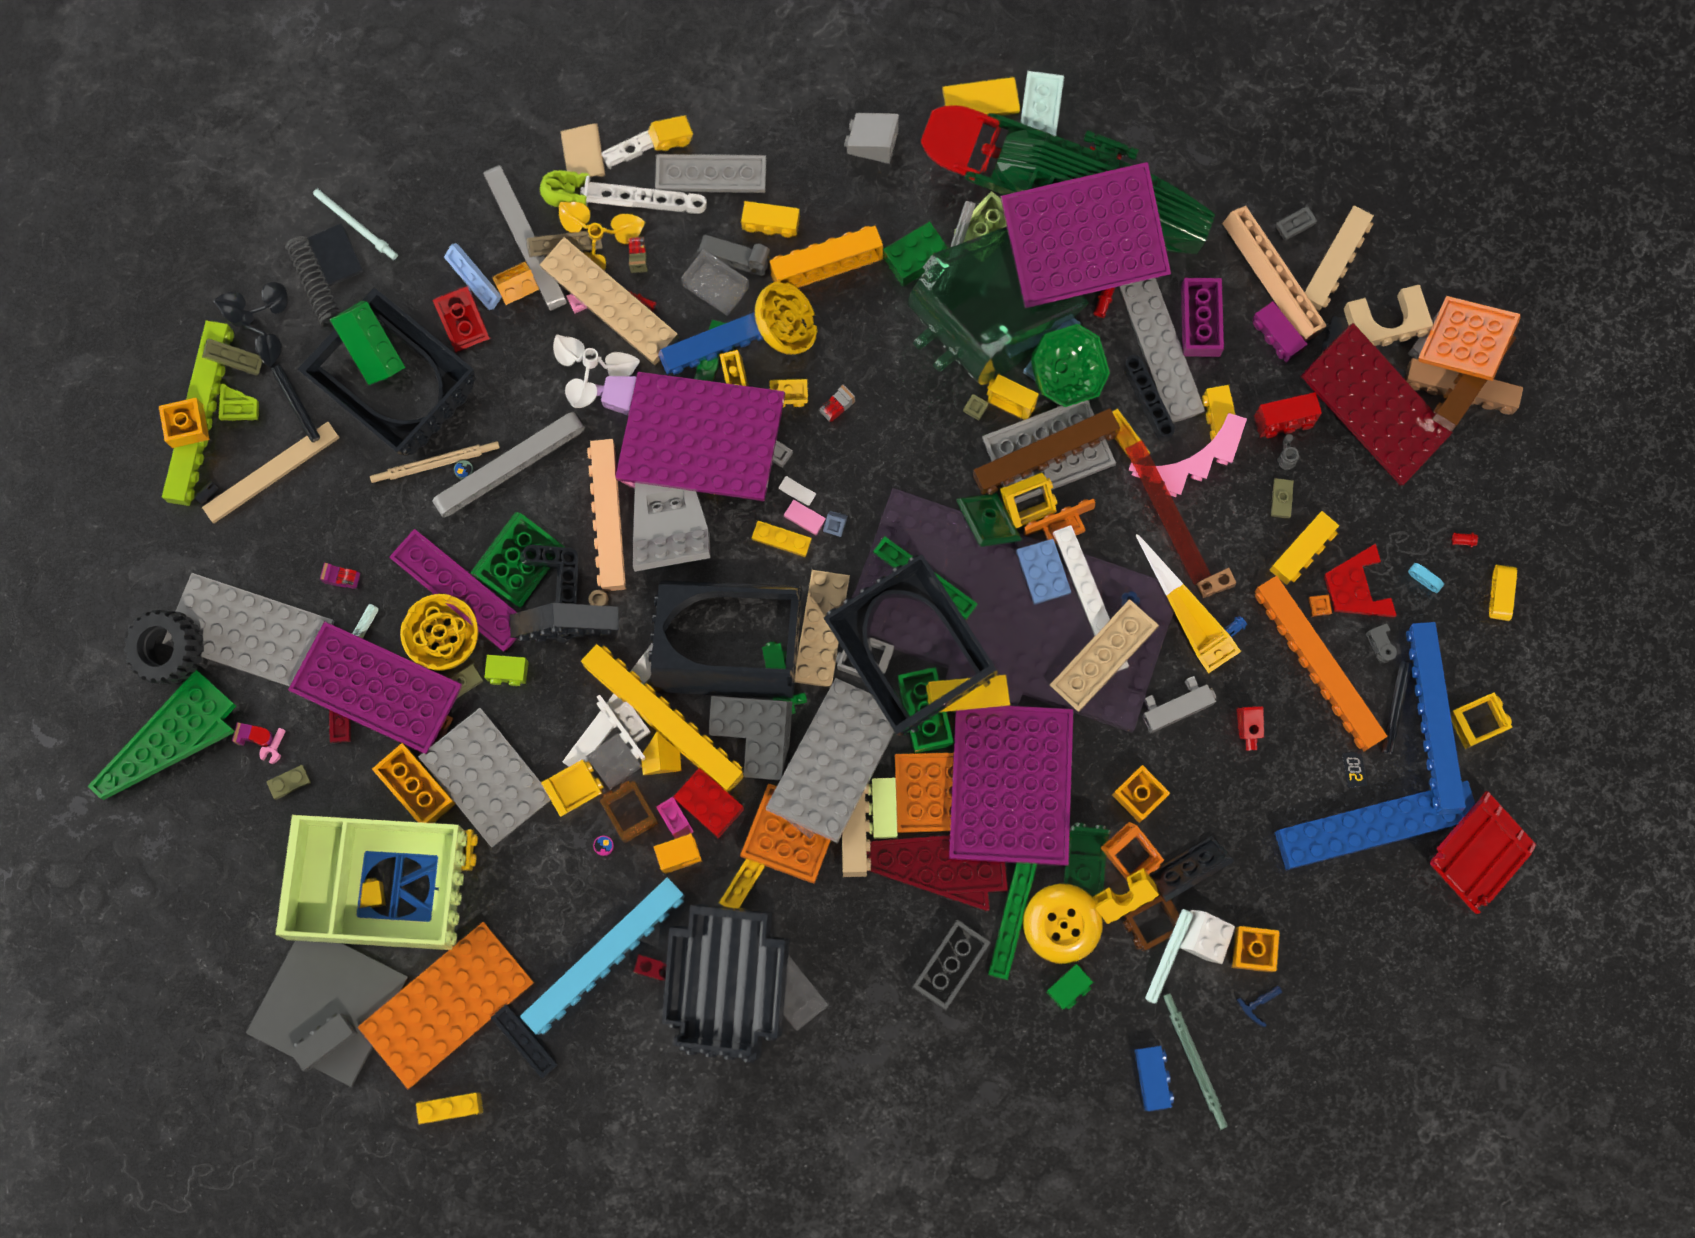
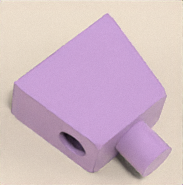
M607 376L604 386L595 384L597 396L602 397L603 407L629 416L637 377Z

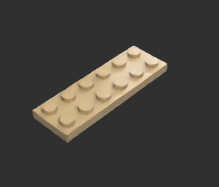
M812 570L796 663V683L831 687L839 642L824 620V617L827 616L826 613L829 610L843 605L847 597L850 575Z
M1129 599L1050 686L1080 712L1159 625Z

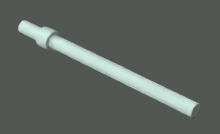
M319 189L313 192V195L371 241L377 250L381 253L384 252L393 260L397 258L398 254L389 248V245L383 239H378Z

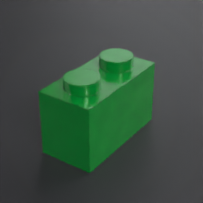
M1076 964L1050 987L1046 993L1061 1010L1065 1008L1069 1010L1077 1003L1075 998L1080 994L1082 996L1086 995L1092 989L1090 985L1093 982Z

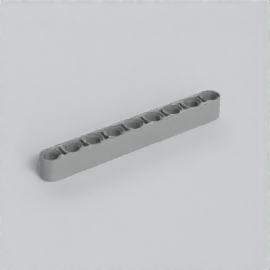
M498 165L483 172L549 310L552 311L567 304L557 281L540 267L545 256L529 258L526 239L535 236L501 166Z
M570 412L443 491L432 502L440 515L447 517L584 431L585 427L575 412Z

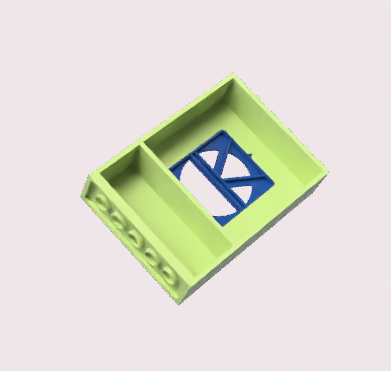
M292 815L276 935L286 940L452 950L453 945H456L457 934L454 931L455 925L459 923L457 905L461 904L459 888L460 885H463L464 880L461 870L466 862V854H463L464 846H467L466 832L459 825ZM396 857L389 917L377 913L370 906L360 908L362 884L368 872L380 861ZM404 858L412 859L422 866L421 869L402 877ZM428 875L430 890L425 902H421L401 888L416 879ZM399 896L416 907L417 910L407 916L397 917Z

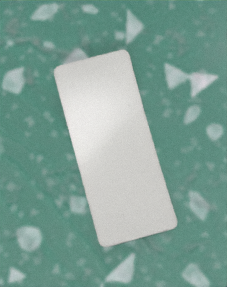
M785 476L779 486L780 490L808 506L816 495L815 492Z

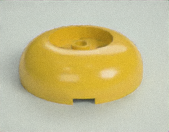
M776 281L766 286L759 294L755 304V320L763 339L773 349L789 355L805 352L813 345L817 334V326L813 322L812 316L815 315L805 295L788 282L780 283ZM801 318L805 320L807 328L803 325Z
M447 594L430 595L417 601L408 610L401 625V642L407 655L418 665L430 670H448L463 663L475 649L478 640L477 619L470 607L462 600ZM445 603L452 604L470 619L472 625ZM445 619H451V624L449 626H445ZM429 625H432L433 628L431 632H426L427 627ZM441 632H445L443 633V636L439 637V634ZM452 636L458 638L455 643L450 642ZM434 643H439V647H437L436 650H433L432 645Z
M1054 884L1037 892L1026 907L1023 918L1024 934L1031 948L1042 958L1060 964L1073 963L1089 955L1097 946L1103 928L1102 916L1095 908L1093 897L1085 890L1071 884ZM1074 909L1076 914L1073 917H1069L1067 911ZM1049 913L1056 914L1054 921L1048 920ZM1061 922H1067L1066 928L1060 927ZM1074 928H1077L1080 931V934L1077 937H1074L1071 934V931ZM1055 932L1060 934V939L1057 941L1052 939V934Z

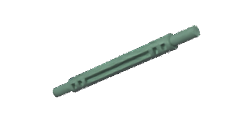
M1171 993L1163 997L1171 1014L1170 1019L1181 1040L1209 1109L1213 1111L1220 1130L1224 1129L1228 1125L1221 1112V1104L1195 1048L1181 1011L1178 1012Z

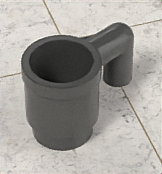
M1287 434L1284 438L1283 451L1277 459L1278 465L1285 470L1292 469L1299 459L1298 450L1291 447V441L1293 440L1291 434Z

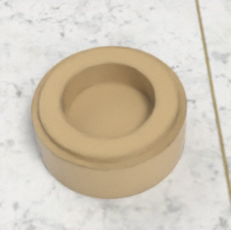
M595 590L589 596L590 605L607 606L608 596L602 590Z

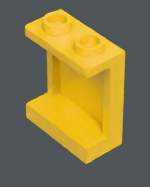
M582 759L541 782L560 817L603 793L601 789L604 786L599 778L595 779L592 772L594 769L589 760L585 761Z

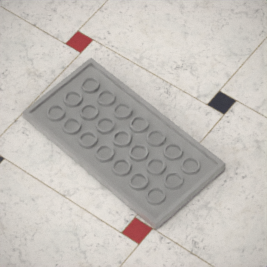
M191 573L176 609V612L184 613L186 617L193 619V625H198L200 628L198 633L203 636L204 640L201 641V646H204V652H201V657L290 687L324 621L331 625H334L335 622L332 619ZM167 631L162 643L174 648L173 638Z
M835 678L766 806L767 811L838 843L895 733L870 693Z

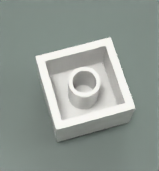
M1191 910L1193 916L1180 948L1204 960L1222 964L1235 926L1207 912Z

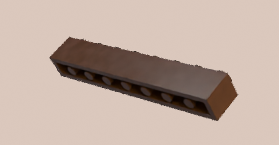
M1107 409L974 469L973 477L982 495L986 493L990 495L1003 485L1005 487L1015 483V480L1021 477L1022 479L1030 477L1034 471L1046 470L1054 462L1059 464L1072 454L1073 456L1081 454L1085 448H1094L1105 439L1110 441L1116 438L1120 426L1112 410Z

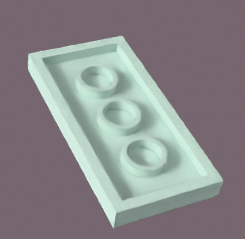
M1028 71L1021 116L1022 124L1056 136L1064 76Z

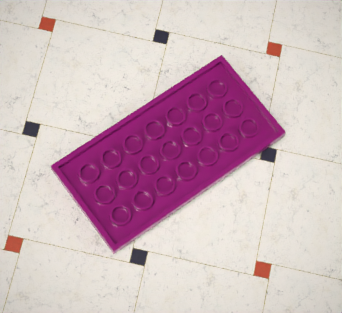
M324 621L288 690L421 753L427 754L463 685Z

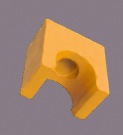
M692 834L654 846L660 868L664 874L702 861Z

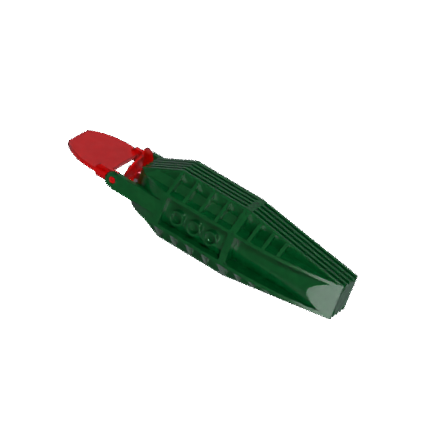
M959 105L944 106L933 110L921 139L923 149L938 165L964 175L969 182L1003 195L1133 166L1121 161V157L1127 155L1128 158L1135 160L1138 154V149L1128 148V145L1099 134L1096 136L1094 135L1095 133L1088 130L1083 141L1093 142V145H1096L1095 148L1081 146L995 113L987 115L972 108ZM985 124L996 128L990 144L985 143L981 149L982 154L987 156L980 171L967 167L981 127ZM1001 128L1009 130L1003 147H996L995 144L999 138ZM990 157L998 159L991 178L981 175L983 169L984 173H986ZM1150 173L1166 251L1197 254L1207 240L1206 238L1211 229L1215 214L1180 189Z

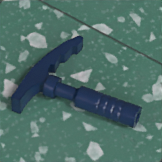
M1276 986L1260 996L1255 1002L1248 1003L1249 1006L1241 998L1236 1000L1249 1018L1257 1024L1266 1027L1267 1025L1264 1022H1261L1255 1014H1252V1010L1256 1009V1006L1264 1004L1281 994L1282 990L1279 986Z

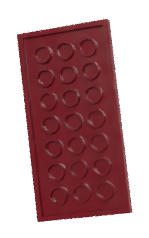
M1354 323L1350 324L1301 375L1304 381L1399 485H1404L1452 434L1451 431L1432 420L1435 416L1433 410Z

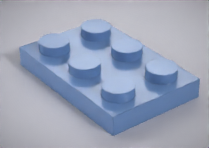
M1054 539L1016 550L1034 605L1071 594Z

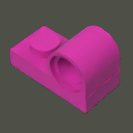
M673 797L656 806L675 839L694 832Z

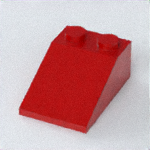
M469 285L433 299L455 352L490 339Z

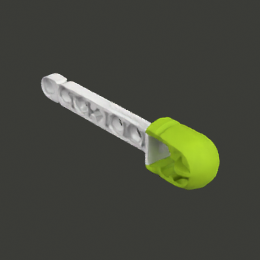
M552 171L543 177L540 186V192L545 202L555 207H559L560 202H579L588 207V202L679 212L687 210L688 213H702L706 209V199L699 194L689 193V195L681 192L590 182L589 173L578 175L577 172ZM575 187L581 188V195L574 194ZM610 191L612 194L609 197H604L602 192ZM622 193H628L630 197L628 199H622L620 195ZM658 197H664L666 198V201L664 203H659L656 201V199ZM683 199L685 203L677 205L675 200ZM695 201H701L703 205L701 207H695L693 203Z

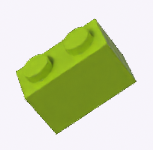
M487 655L484 678L493 685H501V682L509 683L510 686L526 684L528 660L524 657Z

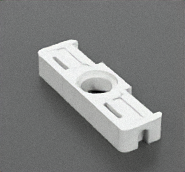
M649 130L603 151L602 156L607 167L612 169L611 166L619 164L624 160L627 162L642 155V151L644 152L654 147L648 133ZM634 146L635 151L628 153L625 151L626 147Z

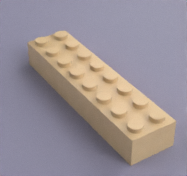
M565 237L562 238L540 264V267L654 365L660 360L658 356L660 349L673 345L678 340L679 336L673 329Z

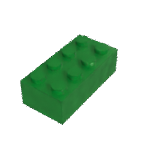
M936 667L898 675L903 705L910 716L929 705L926 686L929 682L939 681ZM939 712L917 726L919 728L917 732L912 733V731H909L914 754L953 746V738L946 712Z

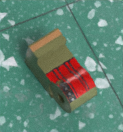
M644 236L629 238V267L631 273L648 272Z

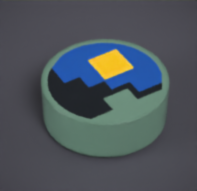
M461 460L455 464L454 473L462 480L474 473V468L469 461Z

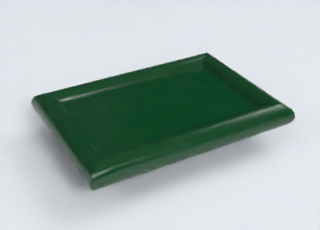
M998 493L956 499L979 547L1022 540Z

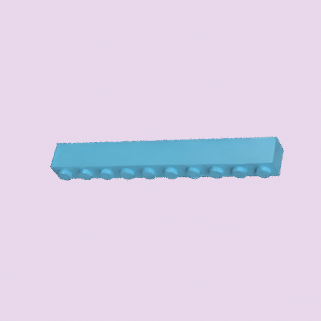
M666 878L520 1016L535 1034H545L552 1027L550 1024L555 1019L560 1020L567 1013L565 1009L570 1005H576L581 1000L580 995L584 991L589 992L596 986L595 981L599 977L604 978L611 971L609 968L614 963L619 964L626 957L624 954L629 949L631 951L640 944V938L644 935L646 937L650 935L655 929L653 926L658 921L662 923L669 916L668 912L673 907L677 909L684 902L683 898L685 896Z

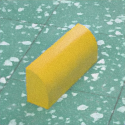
M997 675L989 680L991 683L987 687L982 684L940 712L1010 706L1006 675ZM970 678L929 682L926 686L928 703L931 704Z

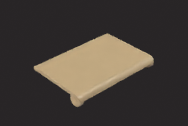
M597 124L561 131L567 171L577 172L578 175L589 173L590 177L596 175L600 177L605 176Z

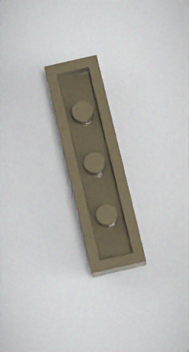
M588 231L531 237L527 238L526 241L530 258L548 256L563 237L581 252L591 251L592 239H590ZM601 239L596 241L595 250L602 249Z

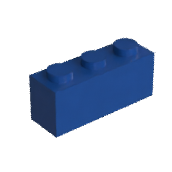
M1161 1046L1135 1050L1145 1111L1172 1108L1171 1103H1174L1172 1090L1169 1091L1168 1089L1170 1075L1164 1066V1062H1167L1165 1050H1162Z

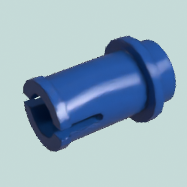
M1241 616L1235 617L1234 621L1224 629L1233 637L1241 629L1244 630L1247 623Z

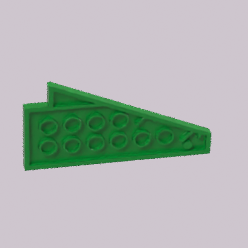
M196 670L88 787L99 798L105 800L233 734L235 731L223 720L232 712L236 705Z

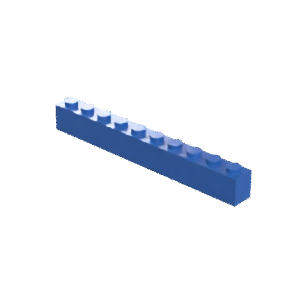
M1414 623L1406 632L1407 642H1410L1411 645L1409 657L1410 660H1413L1414 664L1412 676L1416 678L1417 683L1415 685V695L1419 696L1418 713L1422 715L1423 721L1421 722V732L1425 733L1424 751L1428 752L1427 770L1431 771L1429 783L1431 790H1434L1435 796L1432 800L1433 807L1437 809V815L1460 814L1466 806L1436 623Z

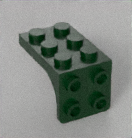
M1075 823V826H1071L1069 829L1068 866H1065L1064 884L1075 885L1085 890L1091 896H1095L1104 891L1106 854L1102 851L1101 847L1108 841L1111 830L1106 829V826L1094 825V828L1086 827L1087 824Z

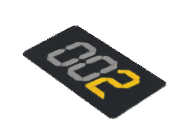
M1362 752L1343 753L1348 787L1366 786L1367 781Z

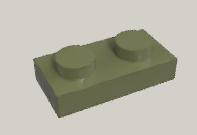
M300 765L266 781L275 800L311 784L304 765Z

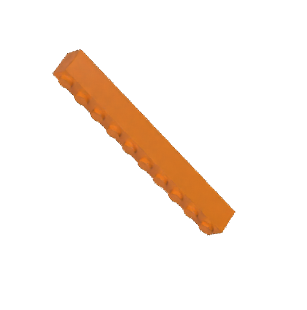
M1278 576L1259 586L1254 591L1256 600L1264 605L1267 616L1275 621L1278 632L1286 637L1289 648L1297 653L1300 664L1308 669L1313 683L1319 685L1324 699L1330 701L1335 715L1340 716L1343 720L1345 730L1349 733L1351 732L1354 736L1356 746L1366 751L1388 737Z

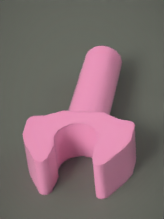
M278 728L271 745L261 748L260 759L265 760L270 752H272V757L269 763L274 764L280 759L281 755L278 753L277 748L286 730Z

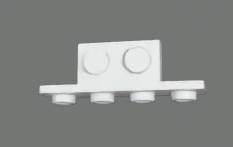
M598 695L597 699L599 702L596 704L602 712L607 711L610 716L608 721L613 728L618 727L621 733L619 736L625 744L629 742L633 747L630 751L636 759L641 758L644 761L646 758L635 743L648 735L650 730L634 708L627 702L611 711L603 698Z

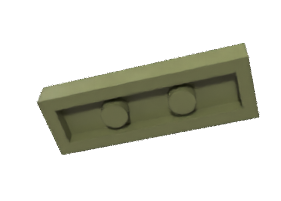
M209 338L206 340L202 358L256 376L259 374L262 364L259 355Z

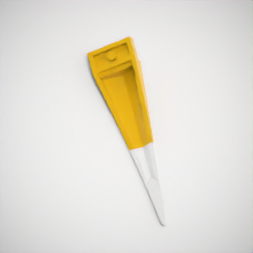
M1136 534L1194 652L1207 672L1210 673L1240 653V649L1229 633L1148 544Z

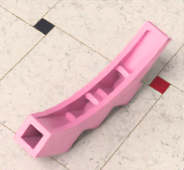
M1228 413L1222 428L1215 438L1203 450L1192 457L1164 466H1144L1131 463L1129 471L1132 472V476L1141 479L1143 476L1150 477V481L1153 483L1161 484V481L1165 482L1163 490H1166V495L1176 497L1177 494L1181 495L1188 474H1191L1192 479L1201 482L1202 479H1207L1213 458L1217 459V463L1223 465L1233 462L1247 419Z

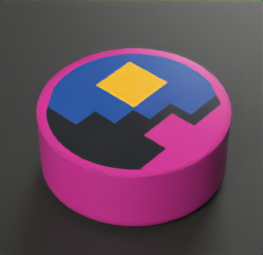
M600 836L594 841V850L601 856L609 855L614 849L613 841L607 836Z

